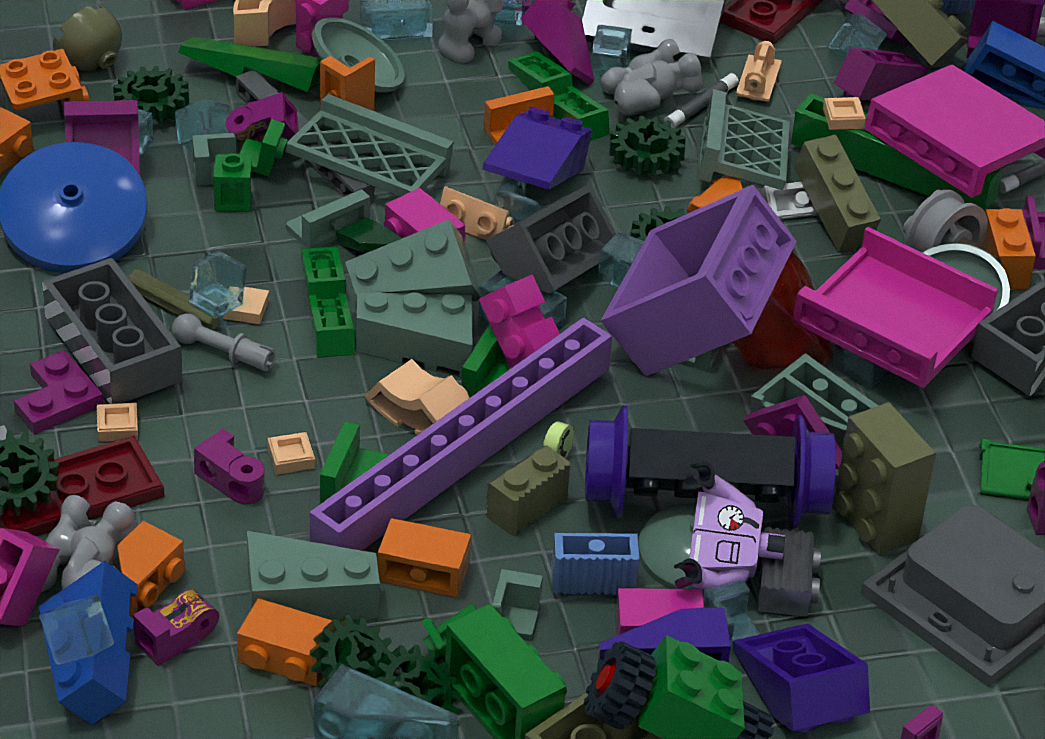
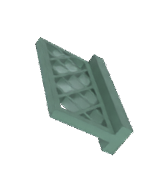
M713 89L703 122L697 179L710 182L713 172H718L783 190L787 175L790 121L725 104L727 92Z
M327 94L321 100L320 111L286 143L285 152L401 197L418 188L424 190L437 175L444 177L449 172L454 142ZM340 140H341V142H342V144H340V145H329V146H328L327 143H326V142H329V141H340ZM317 143L318 147H307L302 144ZM373 153L374 157L359 158L358 154ZM349 155L350 159L341 160L333 156ZM404 165L406 169L391 170L389 166ZM380 167L382 171L372 172L365 168ZM412 179L414 184L408 186L398 181Z

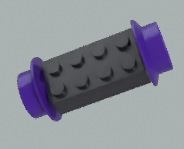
M627 405L621 407L614 421L589 420L585 470V501L610 502L617 519L622 518L625 488L634 489V495L657 496L658 490L674 491V497L698 498V491L704 492L703 488H689L685 480L692 476L699 478L698 471L691 468L690 464L701 461L709 462L714 468L715 475L733 485L744 495H755L756 502L777 503L779 502V497H785L788 494V519L792 529L797 528L804 513L829 514L831 511L836 473L835 437L833 433L809 432L802 415H796L791 437L631 428L628 436Z

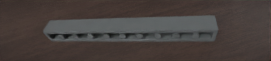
M255 70L236 76V94L246 104L278 94L277 89L272 87ZM297 110L299 131L309 121ZM330 141L326 142L328 146L334 145ZM317 143L302 144L307 147H318ZM346 155L333 156L341 160L348 159ZM305 160L342 197L362 189L370 196V202L374 201L375 186Z

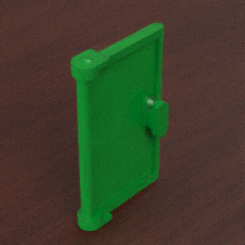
M981 438L979 443V459L982 460L980 494L1029 500L1031 491L1027 489L1032 488L1036 470L1045 461V448L992 442L988 438Z

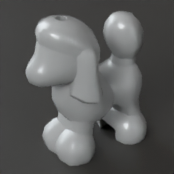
M445 0L449 8L445 11L444 35L438 41L439 52L457 63L465 64L471 62L474 58L475 49L468 38L472 37L473 34L482 37L483 45L496 46L501 42L502 30L493 22L497 13L501 12L504 7L503 0Z
M666 39L653 52L635 57L628 67H613L601 77V86L606 93L614 94L616 107L621 114L631 117L645 111L660 108L661 100L670 96L675 90L683 88L691 93L701 90L703 88V78L700 61L694 53H687L675 62L673 56L680 53L678 45L673 39Z
M69 495L61 505V517L58 525L49 533L45 541L60 550L41 592L49 590L55 584L58 573L57 567L59 565H67L62 573L61 586L63 590L103 561L112 564L117 545L139 525L131 508L124 503L112 502L106 507L103 518L97 524V520H88L86 515L90 507L88 502L80 496Z

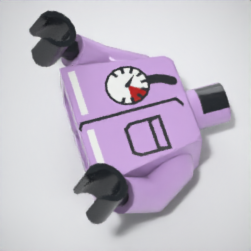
M701 461L690 464L691 468L698 471L699 478L695 476L688 477L685 483L692 489L702 487L704 492L698 491L690 557L674 565L675 569L683 570L686 577L675 580V586L683 589L692 585L698 589L721 594L744 584L748 578L754 577L758 557L782 560L785 535L761 532L763 511L756 508L755 503L737 488L715 475L714 468L709 462Z

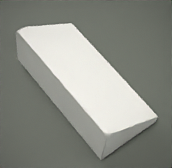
M802 182L785 183L783 190L764 186L760 192L780 220L818 215Z

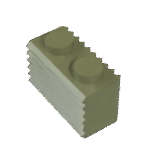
M546 445L487 484L489 489H487L488 495L486 497L488 501L486 503L488 506L486 509L488 512L485 514L488 519L508 534L517 535V531H522L523 527H528V523L534 524V520H539L540 516H545V512H551V508H556L557 504H562V500L568 499L570 461Z

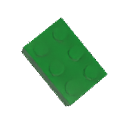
M491 604L447 624L445 662L448 664V667L445 670V675L447 677L454 676L457 679L450 686L451 690L460 693L459 700L494 739H525L526 733L564 708L567 687L561 675L556 671H552L541 660L536 648L532 644H527L515 631L512 622L507 617H502Z

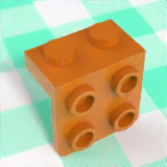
M64 49L46 51L39 55L14 59L0 64V81L12 108L15 110H22L61 99L63 103L90 101L86 87L81 86L76 66H71Z

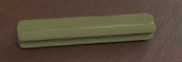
M134 269L131 274H128V279L138 292L150 301L178 316L193 314L199 318L203 327L213 331L216 327L220 326L221 314L219 311L140 269Z

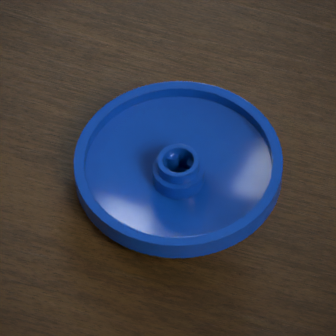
M65 142L41 148L19 161L8 173L0 189V226L6 241L21 258L39 268L52 272L68 273L109 258L117 261L135 245L146 224L147 197L140 175L124 157L96 144Z

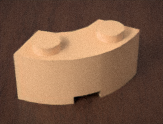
M235 0L233 8L234 44L252 47L268 46L269 38L276 30L287 25L296 24V0Z
M413 359L380 380L364 395L370 404L387 420L397 427L404 423L415 428L416 435L469 399L465 388L459 385L452 375L446 378L434 377L422 370Z

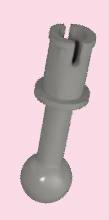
M182 314L172 324L173 336L180 343L191 344L199 341L228 352L229 360L233 363L241 361L263 371H268L276 360V349L253 342L243 333L232 338L202 326L199 318L193 314Z

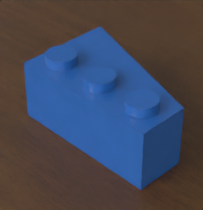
M992 21L961 70L1003 96L1019 100L1020 105L1045 109V47Z
M106 561L100 563L39 606L58 703L91 725L126 702L130 653L125 650L127 632L133 630L134 618L129 615L130 597L136 596L137 583Z

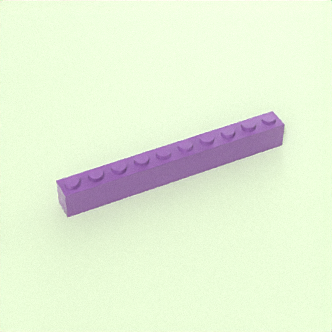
M585 318L577 321L311 510L310 542L361 551L385 534L391 518L398 520L408 518L606 373L610 366L612 335Z

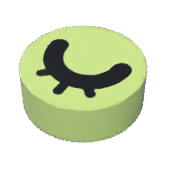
M558 421L553 423L546 434L543 446H549L566 459L573 443V427Z

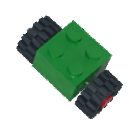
M668 635L664 637L651 655L623 641L614 643L612 649L608 648L605 652V659H600L598 662V670L596 673H592L590 679L593 681L586 689L588 696L584 699L585 713L620 730L624 729V726L630 725L632 717L636 718L639 714V727L663 739H768L773 736L774 729L771 728L774 724L771 715L743 701L741 671L726 661H718L700 652L694 645L688 642H680Z

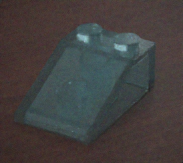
M342 664L314 699V739H457L458 715Z

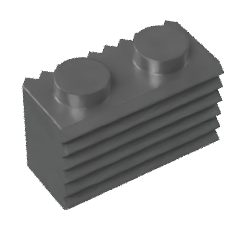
M767 527L764 530L765 533L785 535V544L782 560L761 557L757 611L807 617L809 604H817L820 579L812 578V573H819L821 549L813 548L814 534L811 531L805 533L801 530L797 533L794 529L789 532L786 528L781 531L778 527L774 530Z

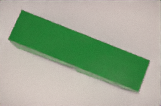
M198 37L189 38L180 45L178 51L182 55L235 77L255 70L306 92H309L316 86L320 79V61L322 60L318 57Z
M538 51L508 60V68L530 91L549 86L554 93L553 116L556 119L561 120L567 117L581 121L583 127L593 129L590 141L610 135L608 109L573 87L572 74Z
M338 246L301 249L317 358L355 355V330L346 295V279Z

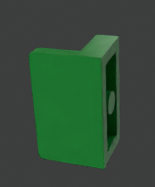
M490 324L462 367L461 386L465 388L469 398L510 370V366Z
M344 421L320 473V503H323L389 456L387 453L360 448V424Z

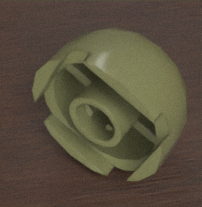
M99 4L100 8L96 10L92 5H89L76 12L60 28L64 32L60 41L56 37L53 40V50L64 49L71 66H76L78 71L106 69L113 65L118 58L117 53L122 43L121 26L103 4Z

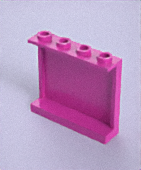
M953 64L871 99L864 126L866 131L971 198L981 194L987 174L1033 152L1045 159V121Z
M867 227L864 232L862 248L816 291L804 286L797 293L792 322L925 388L976 335L978 322L993 313L998 289Z

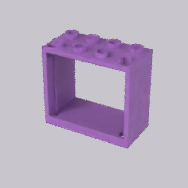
M755 186L746 187L650 230L605 311L601 322L645 376L748 336L752 333L797 241Z

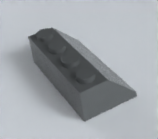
M590 183L552 202L486 240L491 256L499 265L503 274L517 280L533 274L539 289L547 293L555 291L623 249Z

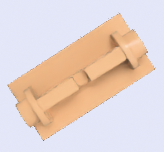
M763 41L758 43L754 55H748L735 96L745 97L754 101L769 102L782 60L775 59V48L771 42Z
M446 186L444 187L440 205L465 224L466 233L487 240L514 224V218L510 217L508 210Z

